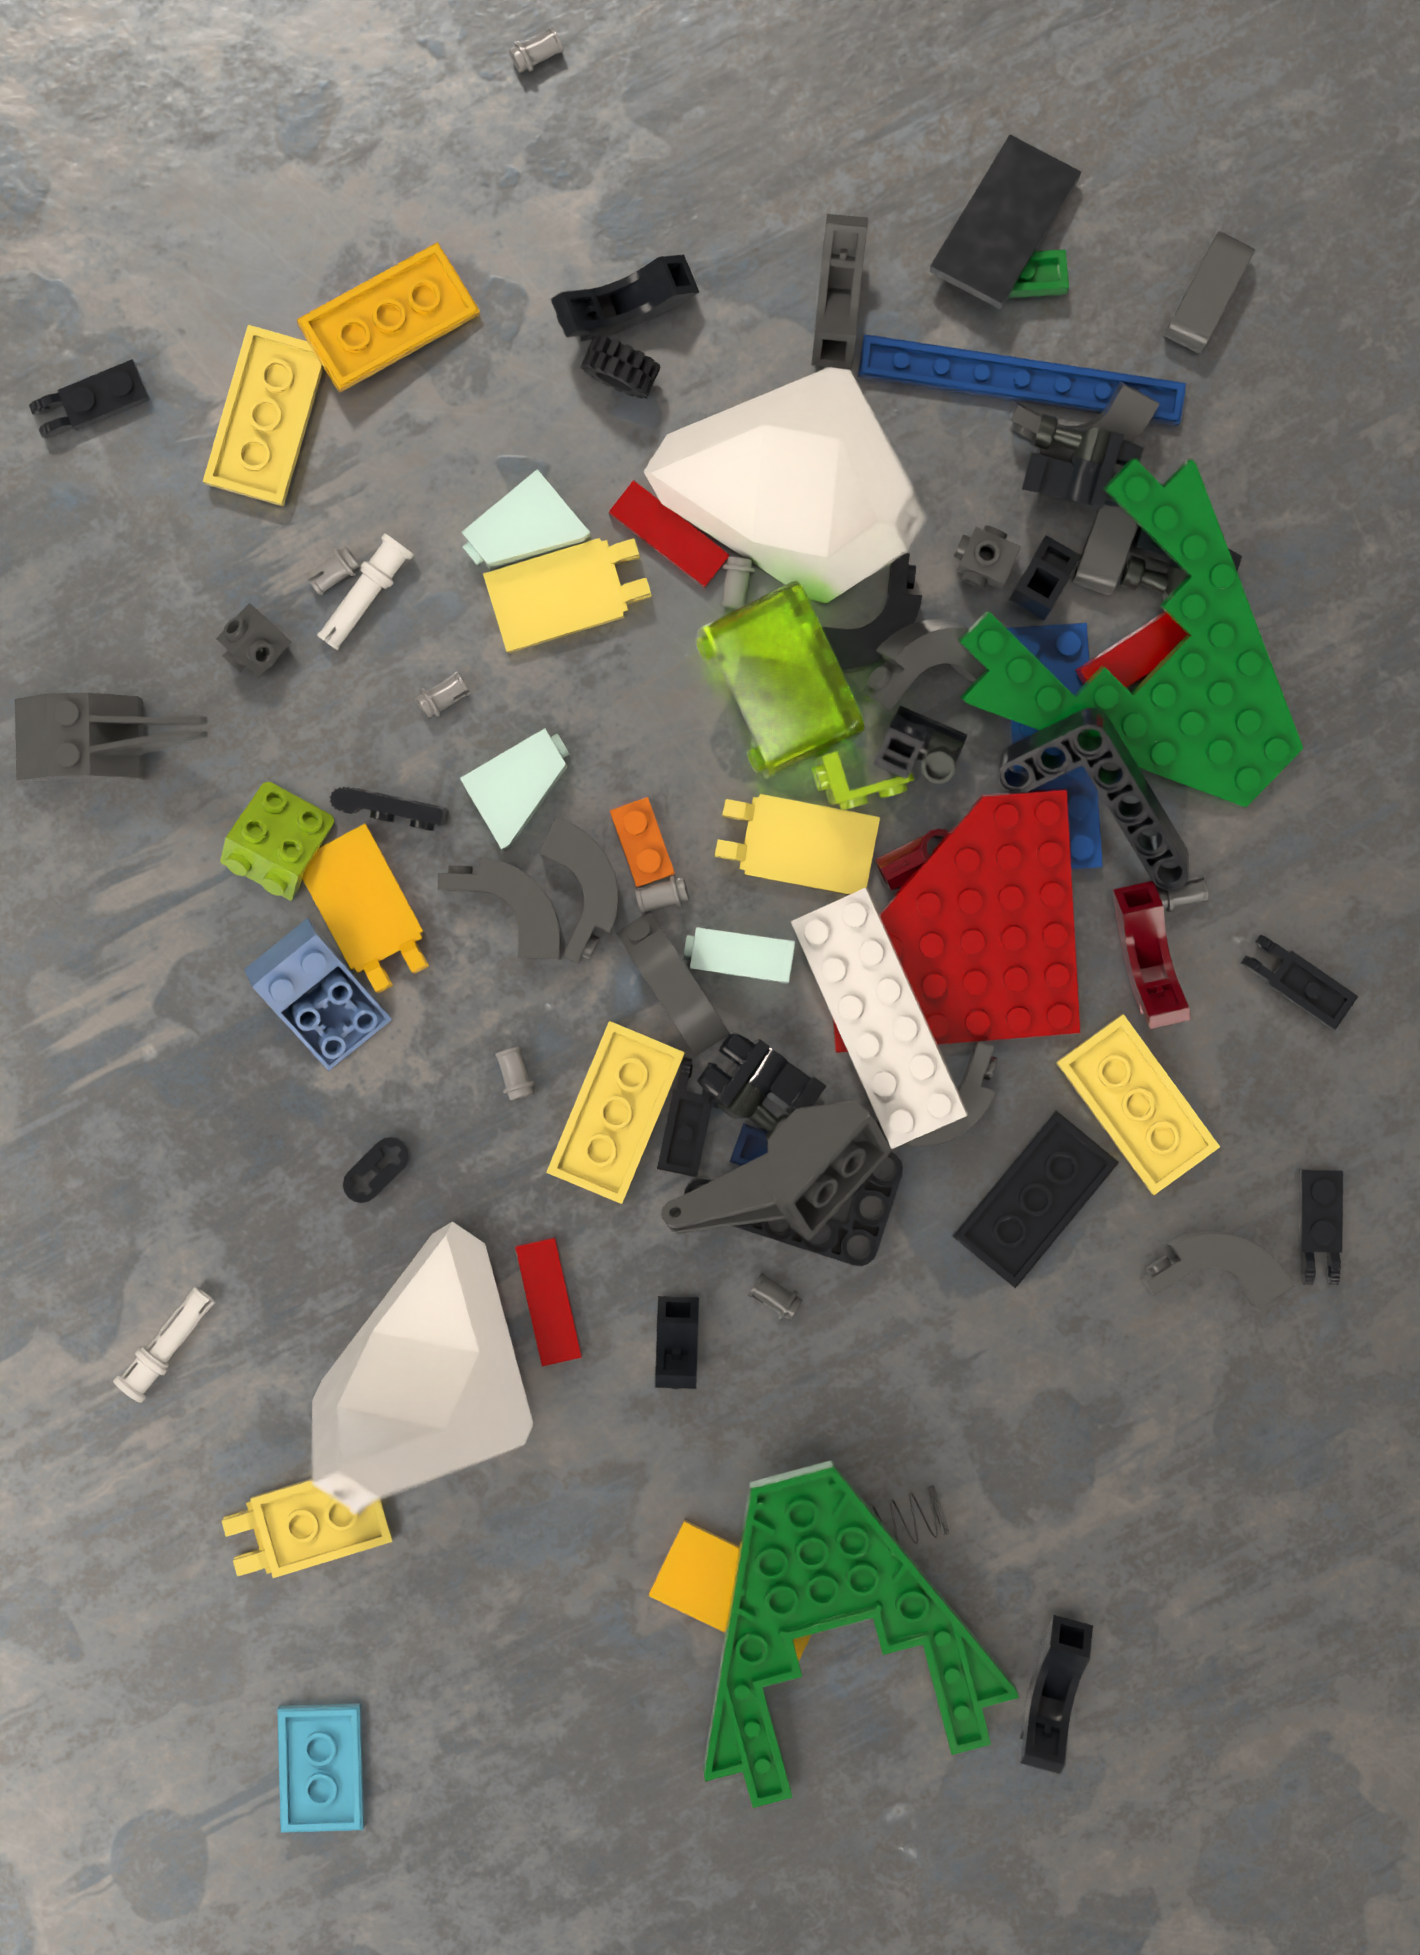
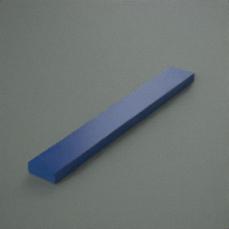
M867 334L863 336L857 376L858 378L1100 414L1106 408L1121 381L1159 403L1150 422L1179 426L1181 422L1186 383Z

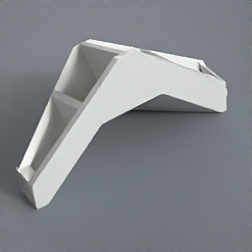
M828 367L667 434L644 470V474L664 506L745 559L752 560L753 564L806 599L823 603L830 602L906 552L926 519L905 473L850 370Z
M454 1222L447 1224L430 1236L322 1379L312 1400V1484L348 1506L353 1513L360 1514L371 1503L388 1495L525 1445L532 1429L533 1421L486 1245Z

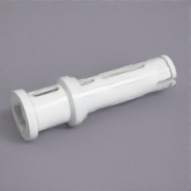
M386 533L381 537L383 543L370 561L362 563L360 571L363 574L322 630L317 634L319 638L326 641L327 644L337 651L382 588L386 590L388 587H391L394 583L392 578L406 559L411 560L414 556L413 553Z
M194 1286L184 1302L177 1308L149 1345L137 1349L135 1352L136 1359L122 1376L117 1375L114 1378V1384L133 1400L143 1403L146 1399L144 1393L159 1375L166 1374L169 1359L193 1331L205 1313L215 1304V1301L203 1290Z

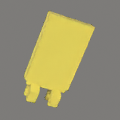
M597 538L484 573L483 576L506 652L512 653L623 619V612L629 611L628 604L651 598L652 594L647 578L632 581L621 586L615 566L640 558L635 539L616 543L609 547L607 540L601 542V539Z
M759 794V798L753 797L752 804L729 799L725 800L722 817L748 822L744 844L718 839L714 857L740 862L739 869L745 870L744 875L846 895L867 888L880 817Z
M312 1479L252 1496L250 1498L251 1501L246 1503L248 1510L225 1516L222 1520L226 1537L254 1529L259 1546L258 1550L234 1557L233 1563L237 1576L265 1568L266 1574L272 1573V1577L276 1578L393 1541L381 1499L371 1503L360 1514L353 1513L348 1506L313 1485Z

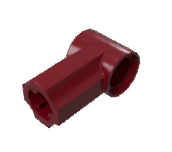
M939 828L931 830L927 834L875 859L878 870L889 890L893 891L903 886L916 870L918 871L930 857L927 851L929 839L933 837L944 839L949 831Z

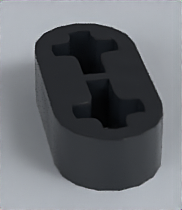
M393 1136L383 1138L377 1142L345 1175L343 1189L347 1197L358 1203L368 1202L375 1198L408 1165L411 1153L407 1143L401 1138ZM385 1145L389 1148L397 1145L401 1149L398 1154V1158L401 1160L400 1164L396 1165L394 1162H391L381 1170L377 1164L385 1156L382 1148ZM373 1170L377 1175L368 1184L372 1189L370 1194L365 1191L358 1194L355 1193L353 1190L356 1185L353 1179L354 1175L357 1174L363 1177Z

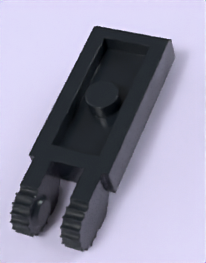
M131 359L58 389V393L43 396L30 403L29 408L32 415H39L64 406L67 417H60L46 422L38 428L42 438H49L71 429L77 431L151 399L135 361Z
M345 786L334 789L335 791L331 792L332 795L329 796L331 798L329 802H331L334 810H343L344 813L353 814L362 809L371 810L370 818L387 822H394L395 816L411 819L409 826L434 831L435 824H446L449 811L447 807L359 788H346Z
M1260 934L1255 943L1259 945L1261 950L1278 958L1281 962L1274 972L1263 966L1257 959L1245 956L1241 964L1258 977L1267 981L1265 983L1267 986L1331 1030H1336L1358 996L1294 951H1287L1266 936Z
M683 1057L677 1089H673L657 1169L697 1177L712 1104L708 1102L711 1095L704 1089L702 1094L686 1091L693 1064L692 1059Z
M1299 1169L1298 1251L1301 1252L1303 1285L1314 1284L1316 1277L1314 1252H1327L1326 1278L1328 1284L1339 1285L1341 1279V1259L1339 1253H1342L1343 1171Z

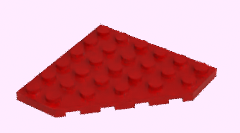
M1065 788L1031 790L1026 793L1010 794L1008 792L982 794L973 804L972 809L956 827L952 828L933 850L931 856L918 871L916 870L879 915L937 1045L1080 1033L1067 790ZM833 1019L835 1052H848Z

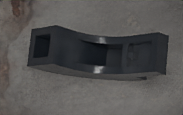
M685 255L658 257L633 274L613 283L592 289L560 292L550 300L565 336H579L581 341L592 340L595 335H600L601 337L602 335H612L662 315L698 294L699 289Z
M904 552L890 562L886 605L882 613L874 621L855 629L819 627L814 672L828 674L854 673L871 668L885 660L876 652L877 648L892 634L913 624L921 606L922 595L906 594V589H914L916 565L909 564L910 553Z
M1053 1615L1040 1646L1027 1693L1020 1739H1023L1021 1764L1061 1774L1066 1761L1068 1730L1074 1698L1080 1679L1090 1660L1093 1625Z

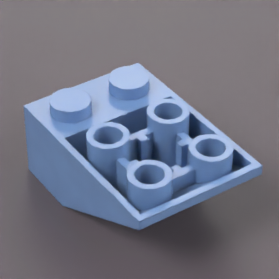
M308 918L244 969L254 990L328 1071L392 1020L336 949Z

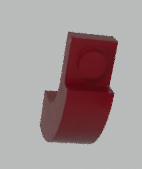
M1148 881L1113 889L1115 915L1121 948L1140 1014L1145 1015L1150 1029L1191 1020L1190 1007L1173 967L1166 936L1164 906L1154 882Z

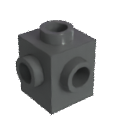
M987 525L984 526V529L975 527L971 537L963 534L953 557L960 560L956 571L963 573L962 579L973 586L985 588L986 584L1001 590L1006 583L1021 546L1006 540L1007 534L997 528ZM979 554H986L990 560H983Z
M250 603L236 617L228 621L224 630L216 638L227 649L222 656L240 673L247 667L258 678L266 669L275 664L278 656L291 643L281 631Z

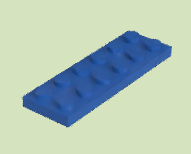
M1087 623L1007 628L1073 695L1083 686L1075 670L1089 661ZM1010 720L1011 745L1040 730ZM1057 747L1045 749L1050 755H1060L1063 753ZM1083 765L1032 789L1065 788L1067 790L1071 870L1102 868L1098 790ZM1012 766L1015 773L1026 771L1023 766Z

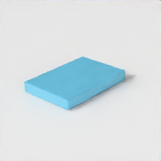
M361 1703L279 1706L277 1715L281 1833L363 1830L364 1792Z

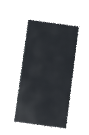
M1010 134L930 265L929 272L1001 310L1080 179L1081 171Z
M1054 1110L951 1236L1016 1289L1119 1164V1161L1057 1110Z

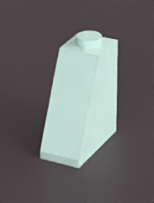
M538 469L462 531L467 541L462 546L464 551L477 566L484 561L490 570L536 558L591 540L589 530Z
M544 728L460 778L503 851L512 847L568 768L563 758L568 756L569 752L558 733L550 737Z
M696 927L695 936L687 935L683 959L691 960L690 969L787 984L790 979L795 941Z

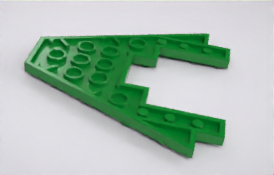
M1131 458L1103 490L1188 575L1159 605L1187 635L1132 692L1126 689L1105 667L1101 666L1073 695L997 618L986 610L958 640L986 668L960 698L967 704L1037 730H1042L1082 709L1089 707L1098 708L1109 717L1139 768L1247 807L1304 748L1197 464L1192 459H1187L1161 485L1137 459ZM1086 729L1081 732L1084 736L1092 738L1100 735L1094 729Z
M832 1461L752 1481L749 1486L703 1774L706 1782L743 1772L753 1808L793 1798L763 1689L766 1686L802 1677L793 1639L873 1618L882 1655L923 1645L951 1755L991 1745L982 1708L1019 1698L1015 1684Z

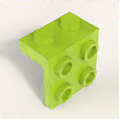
M838 751L815 758L817 766L811 768L817 790H825L829 805L839 803L841 810L868 803L866 795L878 792L880 798H886L908 791L906 783L915 780L913 772H911L908 779L895 776L849 790Z
M264 782L225 837L220 863L227 866L232 873L246 876L259 883L269 893L276 896L281 895L292 901L300 889L306 866L332 829L334 817L272 782Z

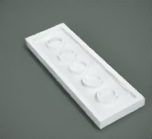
M868 888L861 889L791 921L891 1149L968 1116V1112Z

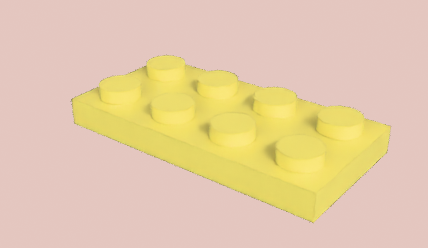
M252 325L247 326L203 478V482L206 485L284 507L324 369L308 341Z
M1124 1014L1118 1016L1056 1061L1058 1067L1152 1195L1157 1194L1220 1148L1219 1144Z
M609 1021L546 1173L622 1204L685 1052Z

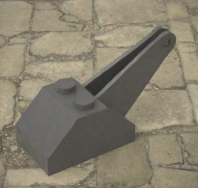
M47 693L15 699L16 781L33 783L144 780L143 754L194 740L207 739L208 732L176 731L143 736V725L196 726L207 724V717H143L142 698L138 696L101 693Z
M855 1101L798 1108L775 1127L773 1134L768 1138V1153L685 1195L670 1200L662 1209V1219L669 1229L677 1234L786 1219L793 1230L807 1241H810L892 1150L872 1114Z

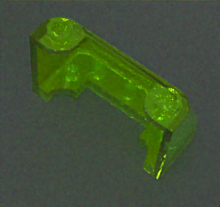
M793 581L710 622L697 631L699 637L695 639L702 659L704 661L711 660L714 665H720L753 738L750 742L751 749L747 750V756L753 770L756 773L761 772L764 780L846 745L864 732L865 726L859 707L812 605L798 581Z

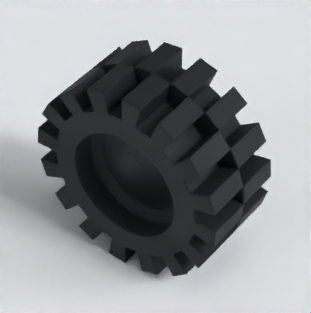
M600 335L593 336L580 365V368L586 374L592 375L593 379L602 381V384L608 387L611 386L619 392L623 391L629 396H636L640 399L648 397L661 367L659 363L654 362L653 358L645 356V353L642 351H636L628 344L624 345L619 340H611L603 335L602 337Z

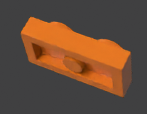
M648 797L609 810L636 887H642L675 875Z

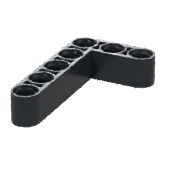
M1090 707L1082 709L1004 749L1000 759L998 782L1002 789L1010 794L1026 793L1083 765L1156 886L1163 890L1173 891L1185 885L1189 873V853L1187 847L1104 711ZM1086 729H1094L1100 735L1092 738L1084 736L1081 732ZM1057 747L1063 753L1060 755H1050L1045 749ZM1110 762L1119 765L1120 768L1110 771L1104 769L1102 765ZM1013 765L1023 766L1026 769V771L1022 773H1015L1011 771L1009 767ZM1135 796L1140 801L1131 804L1124 802L1122 798ZM1146 829H1154L1157 830L1159 834L1155 836H1147L1143 834L1142 831ZM1165 862H1175L1179 866L1166 868L1162 864Z
M893 1152L887 1156L894 1162L893 1174L887 1179H878L872 1173L855 1191L846 1221L833 1217L827 1221L826 1225L830 1227L831 1234L828 1241L819 1245L807 1241L793 1230L791 1226L786 1231L776 1232L770 1228L768 1221L733 1227L854 1266L867 1265L874 1260L878 1252L902 1177V1162ZM703 1176L693 1178L685 1187L684 1195L691 1192L695 1186L705 1185L715 1179ZM868 1196H876L882 1203L880 1214L874 1218H866L860 1213V1203ZM862 1235L868 1238L870 1245L865 1255L853 1257L848 1253L847 1243L853 1236Z

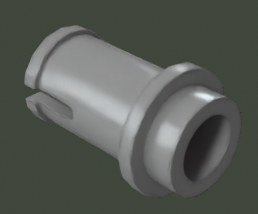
M550 27L547 31L522 44L520 41H516L514 43L515 47L510 49L509 53L520 73L525 70L530 73L533 71V66L557 53L563 52L564 47L555 29Z
M346 546L340 551L338 548H335L333 556L305 574L307 579L311 581L310 584L320 596L350 574L352 577L356 575L354 570L359 568L360 565Z
M728 557L727 565H723V569L726 570L723 600L721 602L722 607L747 609L746 602L750 573H755V569L751 568L752 560Z
M455 672L451 677L428 691L424 688L420 690L422 694L415 699L429 719L434 715L439 718L441 716L439 712L471 694L458 672Z
M673 875L670 876V881L635 888L641 913L675 904L680 908L683 902L689 901L683 877L676 879Z
M521 1047L510 1048L495 1054L506 1085V1089L503 1092L509 1095L510 1101L534 1094L532 1086L535 1085V1082L529 1080Z

